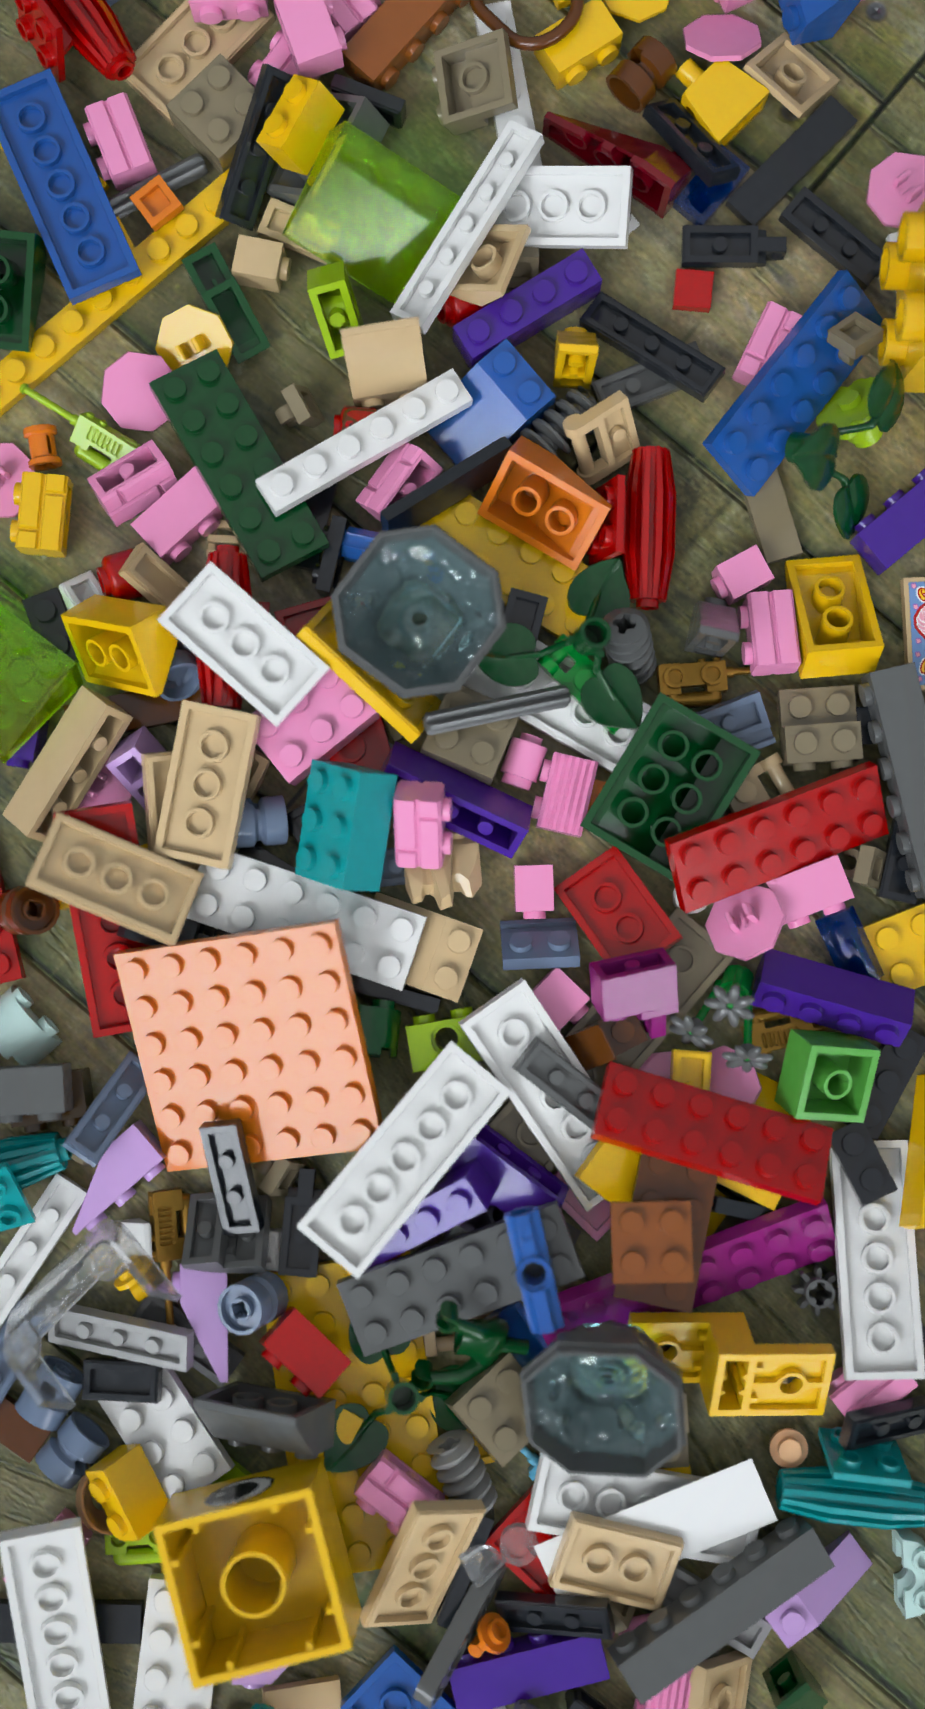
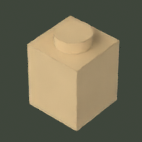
M239 234L231 269L238 285L280 293L282 280L288 281L291 271V258L287 257L284 244Z

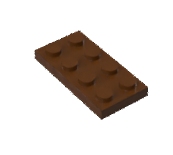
M640 1153L631 1201H691L694 1283L614 1284V1297L692 1313L718 1176Z

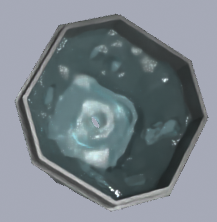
M435 524L378 532L331 594L338 650L402 699L459 691L506 629L499 572ZM415 614H424L427 617L426 623L422 626L415 625L412 622V617Z
M608 1320L604 1323H584L571 1330L560 1332L520 1372L526 1433L529 1443L569 1474L646 1478L678 1454L682 1447L686 1445L681 1370L672 1361L664 1358L662 1347L647 1336L644 1330L635 1325L621 1324Z

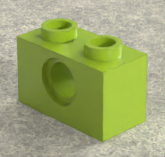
M344 260L307 270V291L330 360L345 356L340 329L364 325Z
M472 1006L450 1010L451 1017L436 1019L434 1013L412 1017L413 1024H407L405 1028L413 1073L426 1071L444 1049L436 1041V1034L442 1028L453 1029L458 1035L456 1045L476 1062L483 1061L458 1024L459 1021L473 1012Z

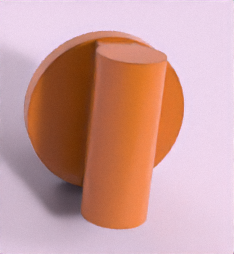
M489 1612L481 1616L477 1624V1634L468 1646L470 1655L479 1658L484 1651H488L491 1654H500L506 1651L511 1640L507 1622L496 1612Z

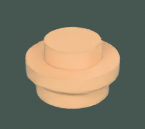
M783 1428L775 1432L771 1437L769 1452L772 1459L779 1466L794 1468L802 1464L806 1459L808 1444L798 1430Z

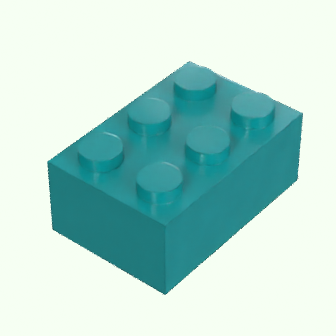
M312 759L311 770L308 776L305 810L302 815L299 850L296 855L295 874L342 891L379 892L397 775L348 762Z

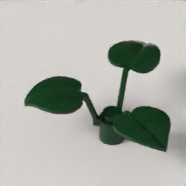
M890 360V363L878 372L870 386L868 412L871 419L868 422L838 428L834 423H824L812 433L792 432L786 442L785 457L787 461L793 463L798 468L806 485L811 490L822 491L829 484L832 477L841 483L842 488L837 491L834 497L833 515L838 531L844 539L849 540L856 531L854 527L863 520L868 507L870 492L864 475L856 473L849 480L846 475L835 470V458L838 455L840 435L870 430L878 426L881 432H888L895 425L904 404V381L900 368L894 360Z
M615 558L595 563L579 573L571 582L567 593L568 606L575 614L586 616L585 621L575 629L572 636H568L566 639L542 650L535 651L536 640L529 629L521 624L506 623V629L478 664L481 671L493 681L508 687H520L529 684L537 678L539 666L536 658L544 657L566 646L573 645L578 653L585 656H594L593 673L596 677L588 679L583 684L580 693L581 705L586 715L595 723L607 727L629 730L639 728L643 715V701L636 677L627 667L620 663H612L603 671L600 668L601 660L605 655L602 648L611 638V629L604 620V617L615 609L622 607L630 608V593L623 574L621 560Z
M350 1321L348 1337L355 1356L365 1364H373L383 1358L392 1380L385 1389L387 1405L373 1410L370 1415L366 1408L358 1403L343 1404L335 1409L334 1446L324 1451V1466L328 1472H349L375 1461L383 1449L386 1448L389 1438L386 1426L375 1419L384 1414L390 1415L392 1412L398 1415L411 1414L416 1410L419 1402H423L429 1396H433L435 1417L432 1412L431 1416L441 1428L448 1431L467 1429L444 1403L462 1384L435 1385V1389L431 1388L419 1393L409 1379L399 1377L390 1355H398L404 1352L411 1340L364 1357ZM448 1365L440 1370L458 1368L460 1365ZM343 1409L364 1419L350 1444H344L336 1432L337 1420Z

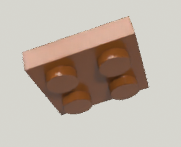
M690 1200L610 1201L613 1284L694 1283Z

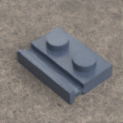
M757 690L696 712L757 750L776 743L770 729L771 725L761 694Z
M574 917L500 921L503 971L580 967L579 942Z

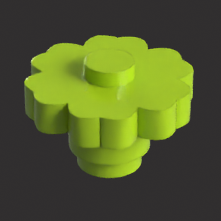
M875 377L860 378L855 380L849 387H839L817 415V426L819 427L824 423H834L838 428L868 422L871 419L868 412V393ZM876 426L874 429L840 435V440H848L857 448H867L878 442L883 432Z

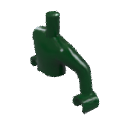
M444 1300L440 1304V1311L436 1313V1326L443 1333L456 1331L454 1354L466 1355L469 1358L458 1368L449 1370H433V1364L429 1360L419 1359L416 1361L414 1370L411 1372V1382L418 1391L428 1390L433 1385L466 1383L494 1364L501 1352L527 1355L529 1340L507 1337L509 1332L508 1322L497 1316L490 1319H462L459 1317L457 1303Z

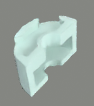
M12 985L0 996V1054L7 1060L12 1056L20 1065L38 1064L62 1042L56 1035L59 1029L47 1016L43 1015L39 1019L30 1008L34 1001L29 994L21 987L15 989Z
M910 1528L892 1529V1551L896 1556L902 1557L903 1566L901 1571L893 1574L894 1601L905 1619L921 1616L925 1613V1542L919 1535L912 1532Z

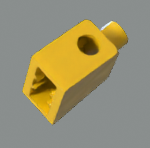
M689 58L682 64L675 75L687 87L682 95L680 104L722 148L764 109L770 93L765 86L729 61L714 62L704 71L692 58Z

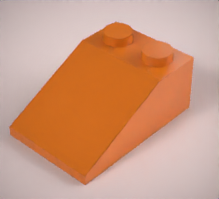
M521 436L509 449L477 514L576 571L612 506L555 454Z

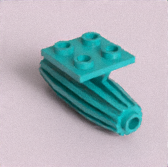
M47 1132L0 1139V1232L35 1222L36 1216L22 1189L67 1169V1160H71L73 1154L62 1147L67 1137L62 1138L59 1132Z
M819 1427L818 1436L828 1466L782 1468L778 1470L775 1500L776 1507L779 1510L830 1524L884 1530L925 1527V1484L911 1479L896 1440L845 1451L838 1442L842 1427H834L832 1429Z

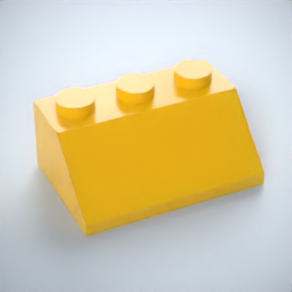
M94 594L60 615L86 682L152 697L161 695L178 643V639L157 621L166 611V606Z

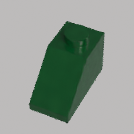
M792 1649L762 1673L776 1709H823L828 1703L821 1685Z

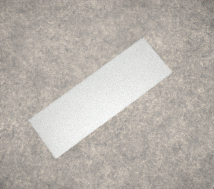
M752 1458L603 1518L682 1537L684 1548L679 1560L778 1521ZM563 1534L534 1546L547 1576L550 1573ZM553 1588L557 1595L589 1597L587 1595Z

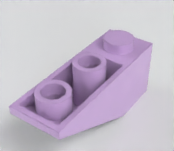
M141 1120L132 1124L117 1137L100 1159L72 1229L75 1235L84 1228L91 1233L108 1218L104 1211L115 1202L120 1208L137 1193L132 1187L143 1177L148 1182L151 1181L166 1167L161 1162L166 1155L162 1152L159 1140Z

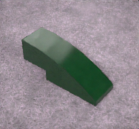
M215 242L181 260L207 310L220 315L234 342L232 354L238 364L271 347Z

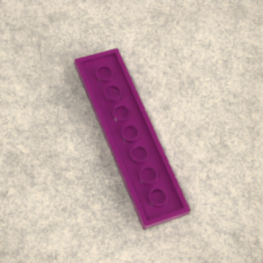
M824 1197L817 1206L799 1201L756 1219L707 1236L693 1308L706 1303L716 1302L727 1295L743 1289H750L759 1283L780 1275H787L793 1270L815 1262L824 1261L828 1257L835 1255V1234ZM612 1273L559 1292L558 1296L565 1326L553 1333L543 1334V1338L548 1346L560 1332L571 1330L578 1325L587 1327L598 1326L608 1320L628 1326L630 1312L684 1311L614 1297Z

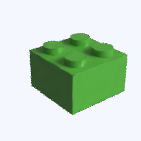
M790 1029L774 1101L795 1119L864 1123L881 1050L863 1037L853 1034Z

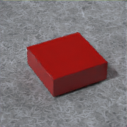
M677 268L674 280L672 310L709 313L711 309L714 272Z

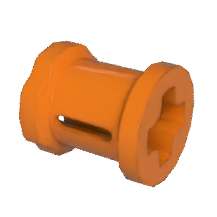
M38 424L23 429V436L28 439L31 460L28 461V466L31 470L45 471L56 469L63 465L62 458L57 455L54 436L58 432L55 425Z

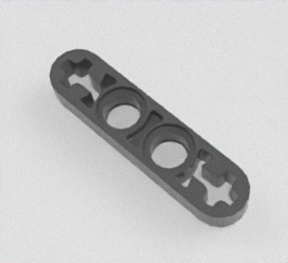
M491 1555L486 1558L416 1687L413 1698L429 1709H432L438 1702L477 1629L480 1617L485 1614L504 1578L507 1566Z

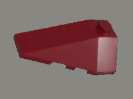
M548 111L544 116L542 134L585 165L631 166L633 168L631 197L662 219L689 184L693 170L675 151H669L664 146Z

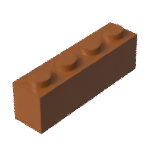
M386 0L347 43L348 49L342 51L344 62L342 69L357 82L381 91L391 89L397 82L402 68L408 62L413 63L420 57L425 48V43L433 34L439 35L447 26L450 15L458 7H465L469 0Z

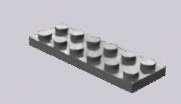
M554 1200L538 1206L548 1251L552 1259L556 1287L585 1277V1271L558 1201ZM505 1219L366 1269L358 1279L353 1275H349L339 1279L336 1283L364 1357L438 1331L436 1313L440 1311V1304L444 1300L457 1303L459 1317L465 1320L523 1300L521 1288L516 1279V1266ZM533 1262L527 1264L524 1267V1271L529 1276L538 1277L545 1272V1268L541 1264Z

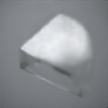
M485 1544L473 1546L458 1556L470 1581L478 1588L507 1562L506 1558L499 1551Z

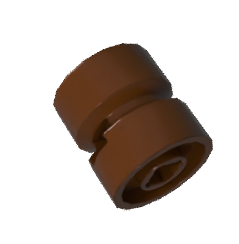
M645 35L628 52L627 59H622L606 77V83L613 96L621 105L634 113H641L645 106L656 96V88L662 89L677 72V64L670 51L660 41Z
M15 886L7 889L0 895V926L13 935L41 934L49 931L57 922L60 905L56 898L27 886Z

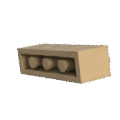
M81 685L2 815L25 836L44 842L53 822V812L78 808L133 717L108 697Z

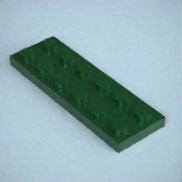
M217 349L149 382L151 392L261 582L329 548V541L305 501L275 517L256 487V479L281 466L283 462Z

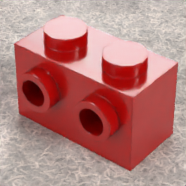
M292 1306L288 1307L258 1341L266 1348L261 1355L277 1370L284 1365L294 1374L289 1382L305 1397L312 1391L318 1398H321L352 1362Z

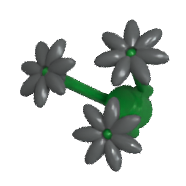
M730 965L725 969L722 980L715 981L710 995L704 1001L696 1017L686 1015L684 1020H681L675 1015L670 1016L673 1025H670L669 1030L677 1035H682L681 1042L687 1045L692 1041L699 1050H704L705 1045L711 1046L715 1043L713 1039L705 1035L708 1028L703 1024V1020L710 1009H717L713 1014V1021H720L727 1016L729 1023L735 1028L739 1025V1017L744 1019L743 1044L734 1047L735 1053H722V1057L728 1060L726 1066L728 1068L742 1066V1070L748 1073L751 1071L752 1066L757 1069L766 1070L768 1068L767 1062L773 1059L771 1054H760L762 1048L755 1047L752 1044L754 1014L751 1004L754 1003L755 998L752 997L753 990L751 987L754 975L750 969L744 966Z

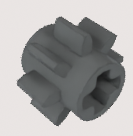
M814 1264L813 1272L805 1273L799 1270L798 1273L801 1276L799 1284L791 1285V1289L794 1292L802 1295L797 1301L799 1307L803 1309L810 1304L812 1312L816 1316H819L820 1309L826 1307L834 1311L835 1306L832 1302L835 1296H838V1288L831 1284L836 1280L837 1276L831 1271L823 1277L821 1267L817 1264ZM817 1283H820L824 1289L817 1291L816 1297H813L809 1291L816 1289Z

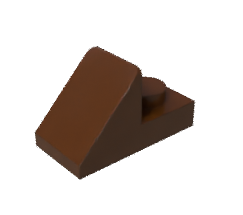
M636 1015L628 1016L621 1021L610 1020L604 1022L603 1019H600L563 1037L585 1071L615 1060L617 1055L648 1040Z

